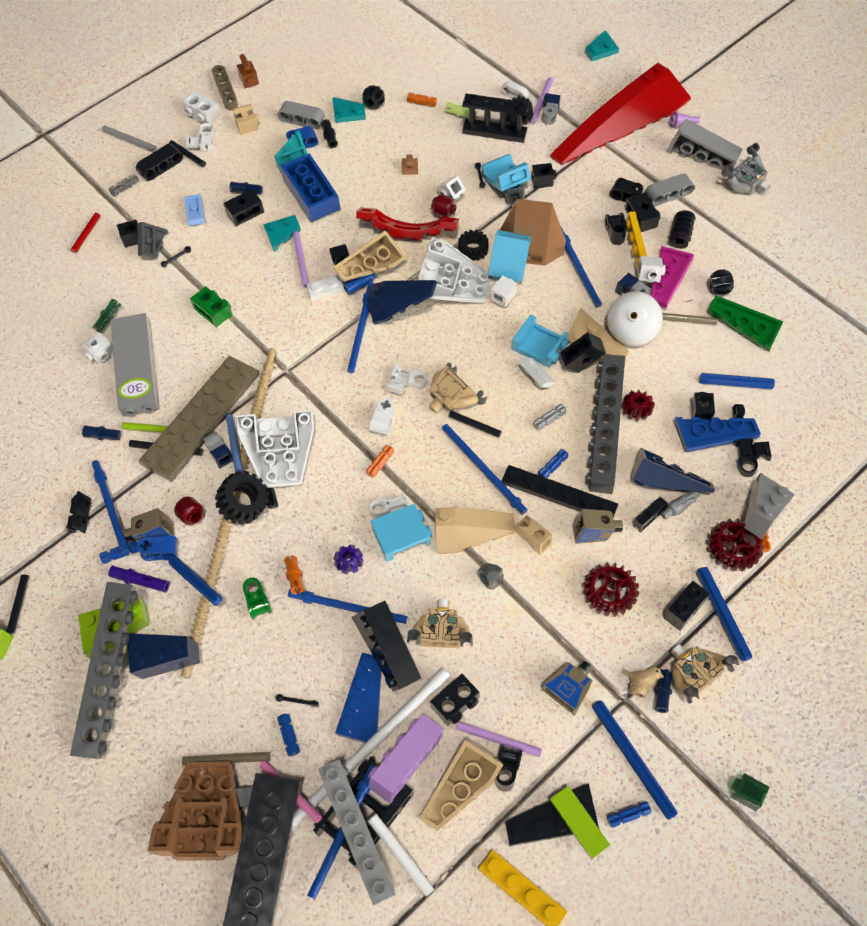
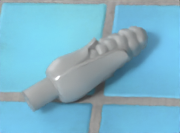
M690 491L672 500L668 504L667 509L661 512V516L667 519L671 515L676 516L683 513L691 504L696 502L700 492Z

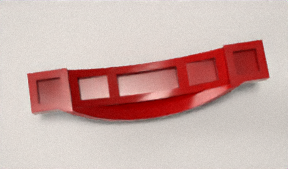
M360 207L356 212V218L364 222L373 220V227H377L378 230L389 229V235L396 239L407 237L410 240L418 241L424 237L425 233L429 236H436L440 234L442 228L445 231H454L459 226V218L445 216L428 223H407L388 217L375 208Z

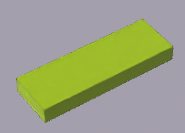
M569 786L550 798V802L591 860L610 847V843Z

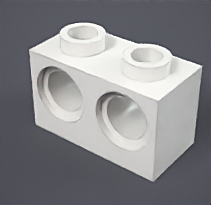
M193 91L182 101L184 112L201 123L211 124L221 115L217 102L196 91Z

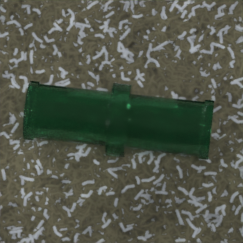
M111 299L106 308L101 310L100 317L92 326L97 332L103 333L107 324L111 322L110 319H114V314L121 306L117 300Z

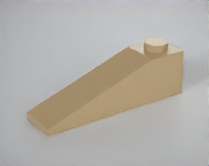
M385 230L336 264L333 269L342 281L345 282L394 268L407 257Z
M458 507L435 508L437 554L459 553L471 546L476 547L488 540H496L515 533L514 513Z
M470 738L465 739L419 819L436 831H439L493 784L504 764Z

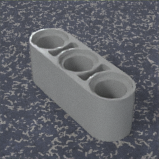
M284 101L277 116L285 123L303 127L311 126L313 129H317L325 113L318 107Z
M683 173L653 183L644 192L652 199L654 206H659L690 195L694 191L695 186L687 174Z

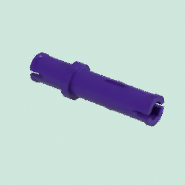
M112 565L108 572L110 578L124 581L125 584L130 585L132 583L164 593L168 591L170 585L168 580L138 573L131 568L127 570Z

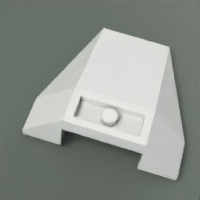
M432 237L417 280L437 281L433 296L430 297L431 299L484 304L492 275H488V271L449 243Z
M312 410L293 411V415L289 417L256 419L255 414L236 415L239 439L258 479L261 478L263 480L262 484H266L267 488L302 485L314 432Z

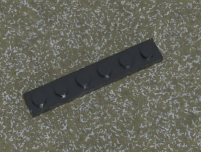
M508 465L502 478V482L506 486L581 512L582 509L611 511L614 518L619 504Z

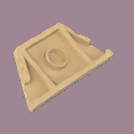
M583 309L579 310L568 333L567 340H569V345L589 332L601 338L606 354L622 355L625 357L629 355V350ZM603 356L594 361L592 364L598 363V361H602Z

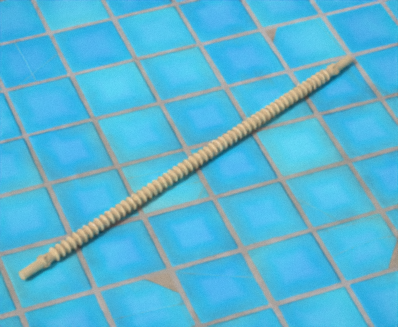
M275 348L269 349L267 360L263 363L264 371L261 372L259 385L257 386L258 389L252 404L253 407L250 414H255L256 419L261 417L260 413H262V408L264 407L265 395H267L272 376L271 371L274 369ZM241 445L240 458L243 474L248 467L246 464L249 463V458L243 445ZM233 491L234 498L237 501V498L240 497L238 493L241 491ZM224 517L221 518L223 522H220L221 527L218 529L220 532L217 533V542L214 544L216 548H213L214 553L211 554L213 558L210 559L211 563L208 565L210 567L207 570L209 574L206 575L207 579L204 580L213 590H215L213 586L217 584L215 582L218 579L216 575L219 574L218 570L221 568L219 565L222 564L220 559H223L222 554L225 553L223 549L226 548L225 544L228 542L227 538H229L227 533H230L229 528L232 527L230 524L231 520H225ZM200 596L201 601L198 602L200 607H197L198 612L195 613L197 618H194L195 623L192 625L194 629L191 630L192 635L189 636L190 639L198 643V646H200L199 641L202 640L200 635H203L202 630L205 628L203 624L206 623V620L204 619L208 617L206 613L209 612V609L207 608L211 606L204 596ZM192 665L183 668L181 677L189 678Z

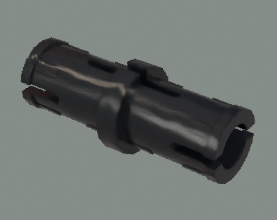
M325 119L321 122L323 136L327 140L328 146L335 148L338 145L335 137L336 132L332 128L331 122Z

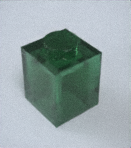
M744 773L740 778L735 777L730 787L733 790L730 798L756 812L762 807L770 787Z

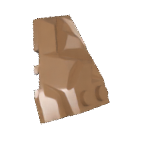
M230 761L187 762L174 786L176 791L170 802L166 801L163 807L165 811L160 821H156L152 827L147 851L159 856H171L178 861L225 860L226 856H233L239 853L243 831L232 763Z

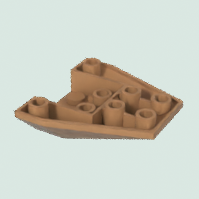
M516 199L500 230L532 236L526 264L545 266L564 255L566 240L553 204L550 202Z

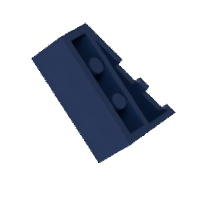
M129 633L130 674L136 677L146 679L200 663L198 643L187 636Z

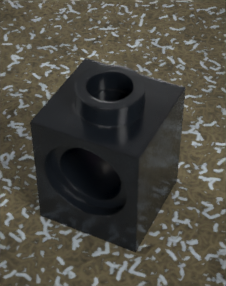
M552 163L532 165L531 179L533 188L553 187V182L556 179V170L552 168Z
M137 219L117 224L119 235L125 248L138 244Z
M694 392L691 401L692 417H700V419H711V417H714V393Z

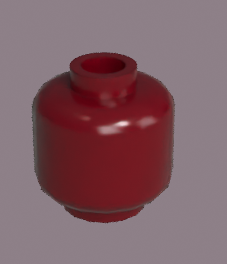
M442 194L434 197L431 204V210H433L434 215L439 217H450L451 214H455L457 208L452 197Z
M183 497L176 503L174 507L175 516L185 525L196 524L202 519L203 506L193 497Z

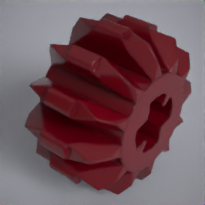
M638 389L635 393L631 390L629 394L624 396V401L622 402L624 415H629V419L636 418L637 422L640 418L646 420L647 416L652 415L655 406L652 396H647V391L641 393Z

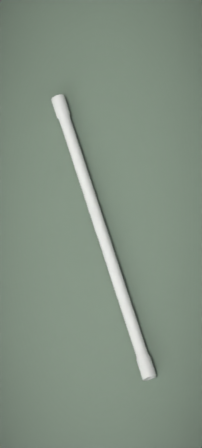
M441 667L393 717L342 765L346 777L421 703L450 678V675L444 668ZM324 784L306 800L314 808L328 796ZM300 807L295 811L292 830L307 816ZM235 869L227 876L231 882L233 881Z

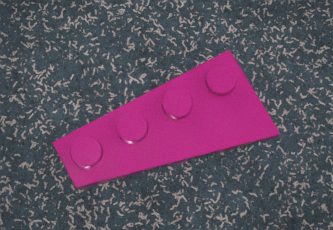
M661 246L659 258H662L663 265H665L664 276L661 275L660 282L653 283L651 296L658 302L659 306L667 308L694 260V254Z

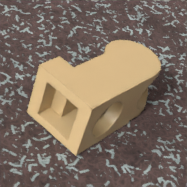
M525 516L515 525L516 532L529 542L539 555L553 544L552 534L531 517Z

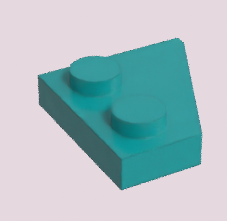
M332 97L335 123L366 120L364 104Z
M296 131L274 156L280 172V165L308 154L299 131Z

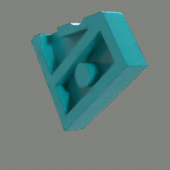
M603 31L585 47V54L591 62L619 53V47L607 31Z
M295 215L263 224L274 252L278 250V246L281 243H287L294 232L301 231Z

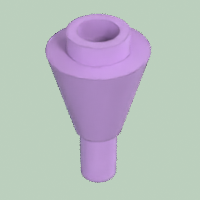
M674 111L669 121L672 127L676 128L681 126L685 118L694 123H699L700 117Z

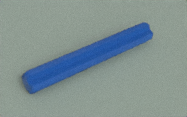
M701 373L700 383L763 389H773L775 386V379L714 373Z
M173 556L168 561V564L214 606H218L222 602V597L178 557Z

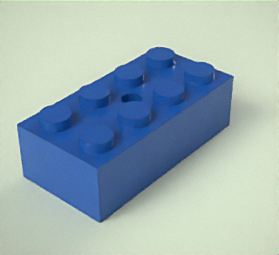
M310 153L280 165L284 182L310 222L340 210L338 194Z

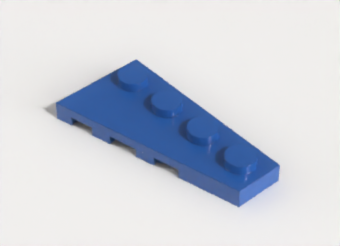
M675 417L674 420L686 452L736 443L738 439L743 441L749 438L757 439L761 435L754 418L720 420L716 417H711V419H700V417L682 419V417Z
M363 652L361 654L335 732L337 736L366 743L378 731L382 671L373 655Z

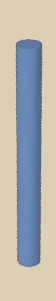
M228 414L226 415V422L235 473L237 471L243 472L233 415Z

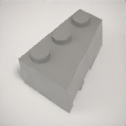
M760 473L750 488L751 495L748 500L749 508L746 512L744 528L762 539L785 511L795 494L789 491L788 488L779 485Z

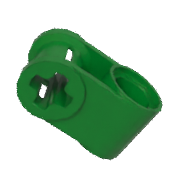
M253 577L246 579L243 583V591L252 620L258 615L267 612L269 614L272 613L260 581ZM258 587L255 592H249L250 588Z

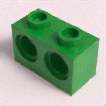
M206 286L190 298L193 309L216 328L232 316L229 302L226 299L222 300L215 290H210Z

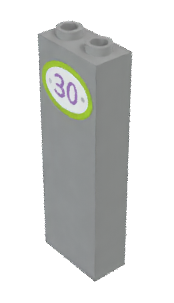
M142 313L110 319L119 411L123 417H130L136 414L160 410L151 324L147 314Z

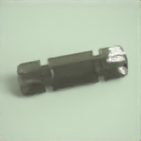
M131 174L128 176V179L125 178L116 183V186H111L108 189L109 193L115 197L119 192L130 188L131 184L135 185L138 183V177L135 174Z

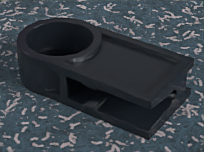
M662 497L657 498L635 519L633 527L635 528L639 525V532L641 533L661 515V512L667 508L669 503Z

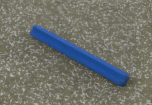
M708 567L698 569L697 574L705 590L710 593L709 598L742 662L749 661L753 656Z

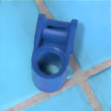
M311 126L290 130L286 134L289 140L296 131H299L305 148H312L318 144V138Z
M173 535L144 537L137 542V550L145 561L170 560L173 556L177 557V538Z

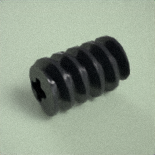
M682 210L674 215L669 236L671 246L678 249L688 247L696 218L693 212Z

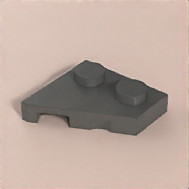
M139 222L137 223L138 256L153 260L159 253V248L163 244V237L167 235L168 229Z

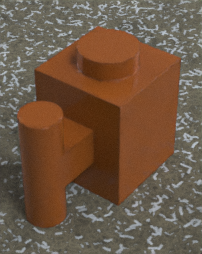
M240 54L241 64L237 65V70L244 88L258 85L257 72L252 62L248 61L244 54Z

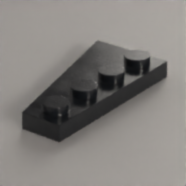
M588 783L572 792L599 828ZM550 801L505 822L509 847L573 836V833Z

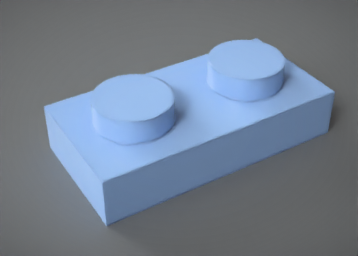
M201 194L185 196L188 225L205 223Z

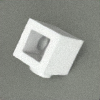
M458 176L448 178L437 186L439 194L452 197L454 201L460 198V194L466 191Z
M640 256L637 270L638 279L649 283L660 282L661 275L664 276L665 265H663L662 258Z
M502 275L492 285L490 300L506 308L517 294V283Z
M100 332L82 344L85 349L84 355L89 361L93 360L97 365L113 355L111 343Z

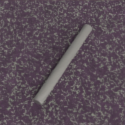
M104 125L102 127L103 132L153 152L157 149L153 144Z

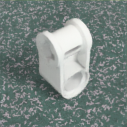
M384 397L378 401L370 421L369 431L389 435L395 415L394 403L390 398Z

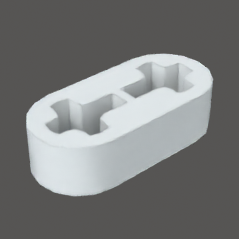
M507 80L501 86L502 93L511 99L512 97L517 98V96H520V98L524 96L527 99L530 96L529 91L525 87L513 81Z

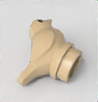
M657 667L635 672L625 669L622 671L632 681L629 685V692L640 698H646L649 688L654 687L657 680L664 678L661 670Z

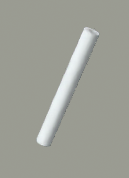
M375 813L367 822L424 896L429 895L434 890L433 886Z

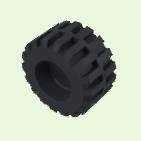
M237 471L235 474L231 473L224 479L215 495V500H217L215 505L216 508H220L219 514L225 515V520L230 519L233 524L239 522V525H243L245 522L248 524L257 519L266 508L269 501L267 499L269 492L265 491L267 489L266 484L263 485V480L261 478L257 479L256 474L250 475L249 471H244L242 474L241 471ZM233 491L244 492L249 497L251 504L243 505L234 498Z

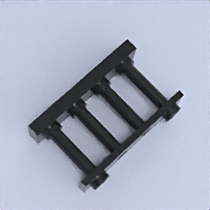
M465 94L462 107L469 108V118L465 119L462 134L520 143L525 142L528 127L522 126V116H526L529 102ZM475 109L484 110V121L475 119ZM491 111L500 112V123L491 122ZM506 114L516 115L515 125L506 124Z
M372 757L368 761L364 760L357 770L359 773L350 783L354 795L358 791L356 788L359 781L363 780L370 764L376 766L375 759ZM405 785L389 807H383L367 794L362 802L377 813L386 827L389 828L413 797L414 793L410 787ZM333 806L325 815L322 814L320 822L314 823L315 828L313 832L318 837L324 831L334 839L338 832L330 824L336 816ZM366 823L370 835L373 839V842L376 845L381 838L377 835V833L374 831L371 825L369 826ZM345 838L341 846L349 852V863L358 869Z

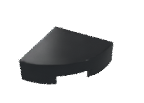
M734 404L732 406L733 418H743L745 415L744 405Z

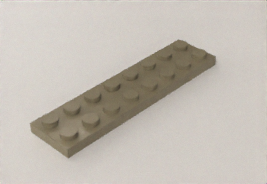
M229 355L138 460L140 465L171 481L195 450L204 442L202 438L214 430L260 375L259 370Z

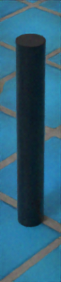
M169 141V144H173L184 156L201 167H205L206 162L175 141Z
M451 410L448 417L498 438L502 434L501 430L455 411Z
M25 574L20 576L6 630L9 634H14L29 579V576Z

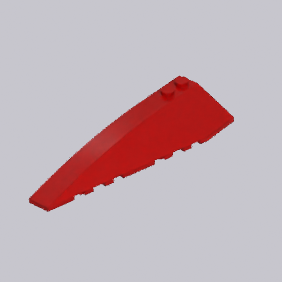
M656 63L595 111L550 154V158L562 166L579 158L581 154L592 152V149L596 147L601 148L605 146L609 141L619 140L634 133L636 129L645 128L651 122L656 123L662 117L667 118L671 116L674 111L679 110L691 100V96L668 68L660 63Z

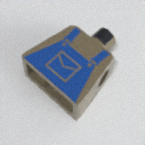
M159 508L132 517L131 528L124 529L123 531L124 538L127 541L132 539L139 541L144 537L175 536L174 523Z
M582 509L573 524L575 544L604 542L610 538L613 532H622L623 530L622 520H613L612 512L606 510Z
M584 660L581 661L577 668L568 662L545 681L542 691L575 716L591 687L592 679L587 675L592 670V666Z

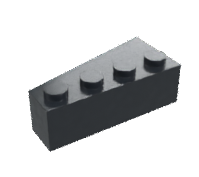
M386 600L351 617L381 669L387 686L392 691L400 690L421 679Z

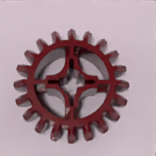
M738 518L735 522L731 519H728L727 522L722 520L719 526L716 525L713 528L708 540L709 552L713 553L712 559H719L718 565L725 564V570L729 566L732 567L733 572L738 568L741 571H744L746 567L751 569L753 565L759 562L764 550V544L761 543L763 538L761 539L745 529V521L740 523ZM736 540H738V542H737V545H738V546H737L736 549L734 550V547H735L734 544H735Z
M606 562L604 567L599 564L597 565V570L592 568L590 574L586 575V581L583 584V587L586 588L583 591V594L587 596L586 603L592 602L591 609L597 607L598 614L602 610L605 611L606 617L609 616L610 612L616 617L618 611L622 615L625 614L626 609L630 611L633 607L632 604L634 605L637 602L636 597L639 596V591H637L639 583H634L636 576H630L631 569L625 572L624 565L618 568L616 562L613 563V566ZM601 579L602 587L596 591L595 583ZM626 587L627 596L621 600L620 592Z

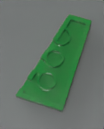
M715 295L708 309V313L767 351H770L784 322Z

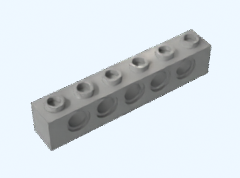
M338 759L319 768V774L374 907L394 897V890L340 760Z

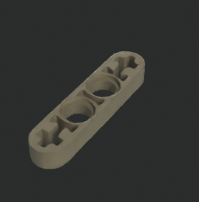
M222 65L214 66L212 74L224 107L227 110H233L238 107V101L226 69Z

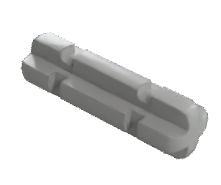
M563 404L557 405L556 409L553 408L542 415V418L536 419L533 424L537 430L543 429L544 425L547 426L558 419V416L564 415L566 407Z

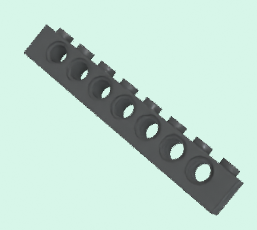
M604 354L602 361H598L597 372L601 373L596 379V387H599V391H595L594 402H597V407L593 409V418H596V423H592L591 434H594V439L590 440L589 450L593 451V455H589L588 467H591V473L587 472L586 484H590V492L613 493L625 356Z
M114 582L106 583L70 756L101 759L102 755L106 753V733L110 732L112 726V719L109 718L111 710L114 711L116 706L115 689L119 688L121 676L118 674L120 667H123L125 662L124 646H127L129 642L128 625H131L133 622L134 612H131L132 606L136 604L138 598V591H136L133 585ZM123 601V609L115 611V604ZM119 622V629L116 632H111L110 627L112 623ZM109 643H114L115 650L112 653L107 654V645ZM105 664H110L111 671L107 675H103L101 672L102 667ZM104 685L106 693L104 696L99 697L97 690L100 686ZM100 707L102 714L98 719H94L92 715L93 710ZM95 729L97 731V738L91 742L88 739V733L90 730Z

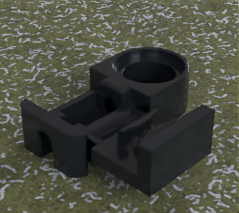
M751 438L746 439L744 442L742 439L736 440L735 447H739L740 452L738 467L741 475L745 477L754 476L758 468L757 459L760 456H766L767 460L771 461L772 455L769 441L754 442L753 445V439ZM751 464L753 465L754 469L751 471H746L743 468V465Z

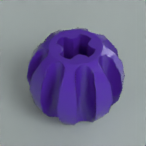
M349 544L348 547L343 545L334 554V565L337 570H342L343 574L348 575L350 571L354 574L358 571L357 567H362L363 554L359 548L355 549L354 545Z

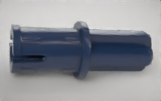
M230 182V192L244 193L253 189L256 194L261 195L263 193V186L248 184V182Z
M85 425L82 429L83 437L97 438L101 441L103 439L120 440L121 431L106 429L104 426L92 427Z
M661 669L664 678L658 680V687L655 688L657 693L655 711L668 713L670 695H672V673L668 669Z

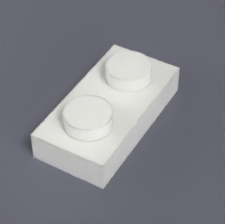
M338 275L306 284L311 301L345 292L341 278Z
M523 357L519 363L523 367V371L533 377L537 386L551 388L555 384V381L533 358Z

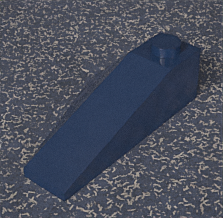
M402 280L382 281L373 284L367 297L373 323L376 325L393 319L392 315L397 312L402 314L408 306L412 304L416 306L433 296L437 281Z
M640 447L632 470V477L635 483L641 486L646 484L650 487L715 492L713 483L692 472L686 474L677 464L668 465L663 461V457Z

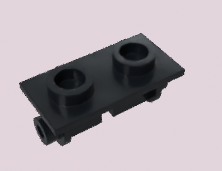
M77 491V494L71 498L70 513L73 515L68 517L66 525L69 533H75L76 530L84 534L86 533L92 499L80 491Z

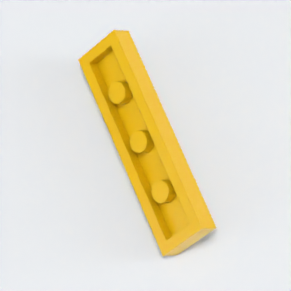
M633 211L628 212L625 223L629 232L628 241L632 243V255L636 258L635 267L638 269L640 256H647L636 212Z
M494 850L490 852L478 869L545 926H558L568 912Z

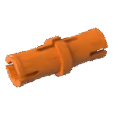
M291 555L292 562H290L289 556L284 559V563L287 569L286 578L290 582L291 593L297 594L296 587H298L300 594L304 591L301 580L302 572L298 568L297 557Z

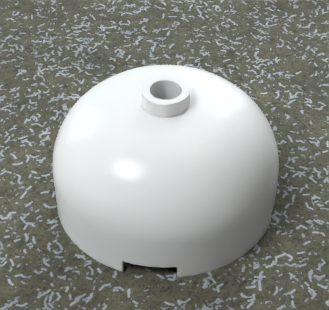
M639 291L627 292L619 296L610 306L607 316L608 327L613 337L621 344L629 347H640L651 342L659 334L663 322L662 311L658 302L649 294ZM633 313L638 315L636 319L631 318Z

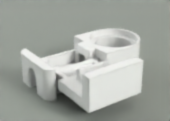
M203 123L199 127V136H187L186 149L189 151L190 148L199 147V150L203 152L214 151V146L211 144V141L214 140L213 125Z
M397 363L391 373L392 380L390 384L387 383L386 387L387 391L402 396L404 393L403 388L404 386L407 387V385L418 390L424 389L428 384V377L423 371L414 369L411 372L400 368L399 363ZM418 377L424 378L422 383H416L414 380Z
M401 492L400 496L387 500L384 497L378 498L369 503V512L371 517L376 519L389 514V512L407 507L408 501L404 492ZM375 506H382L383 510L374 512L373 508Z

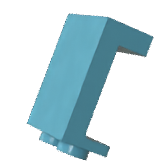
M510 154L482 164L484 180L500 191L531 180L528 164L525 162L519 165L513 164L512 155Z
M497 230L488 275H492L496 279H500L503 275L515 282H522L532 236Z
M530 314L512 339V350L528 358H533L536 362L550 368L553 362L556 363L558 361L561 350L568 346V333L564 331L561 336L536 324L537 317Z
M415 503L371 520L372 530L386 562L393 560V554L423 542L426 545L430 544L432 532L428 525H424V515L421 509L417 510Z

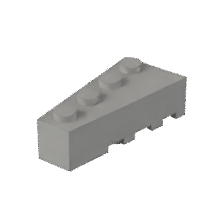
M685 118L666 152L670 154L672 152L678 153L683 158L688 156L694 158L695 162H706L711 167L723 170L728 164H732L734 167L743 149Z

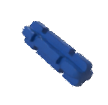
M560 449L556 453L557 455H554L545 464V467L538 471V475L548 478L550 473L552 474L562 464L561 462L568 458V452Z
M134 540L128 543L129 552L125 554L121 553L119 546L110 549V552H101L99 554L101 562L106 564L111 562V559L116 560L129 555L130 552L132 554L138 552L137 541Z
M281 714L277 717L279 726H281L280 731L284 745H287L285 749L288 756H295L300 753L298 744H295L297 739L293 725H290L291 718L289 714Z
M645 801L639 803L638 806L634 805L620 810L618 814L616 812L609 814L607 820L609 825L614 828L619 826L620 823L625 824L636 820L641 815L643 817L649 815L652 811L649 803Z

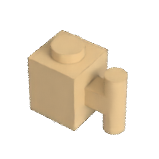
M252 104L233 109L240 135L258 130L257 123H259L257 113H253Z

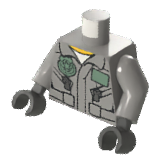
M758 143L750 145L746 150L752 157L746 158L735 169L732 164H728L721 172L723 177H728L726 185L732 187L735 192L752 195L756 190H759L765 194L770 188V184L765 182L768 172L763 166L760 155H757L760 149Z

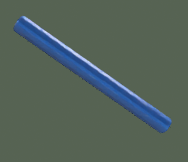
M600 700L594 703L592 709L666 819L674 818L678 811L604 702Z

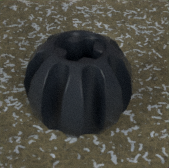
M369 85L364 89L362 100L367 108L378 109L383 105L385 93L379 86Z
M719 269L711 274L709 279L710 288L714 294L724 296L733 290L734 279L730 271Z

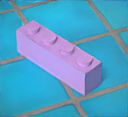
M424 714L418 720L414 719L408 728V733L406 735L402 734L398 738L393 751L388 750L382 759L383 763L379 767L375 766L368 776L370 778L368 788L389 804L442 738L444 728Z

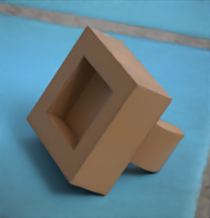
M406 154V158H402V175L418 174V158H413V154Z

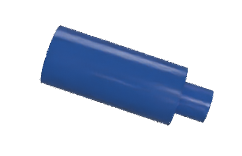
M373 273L344 283L343 286L346 293L350 295L367 286L368 283H373V279L377 277V274Z

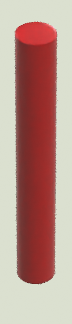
M95 212L71 247L70 250L73 253H77L99 220V213Z

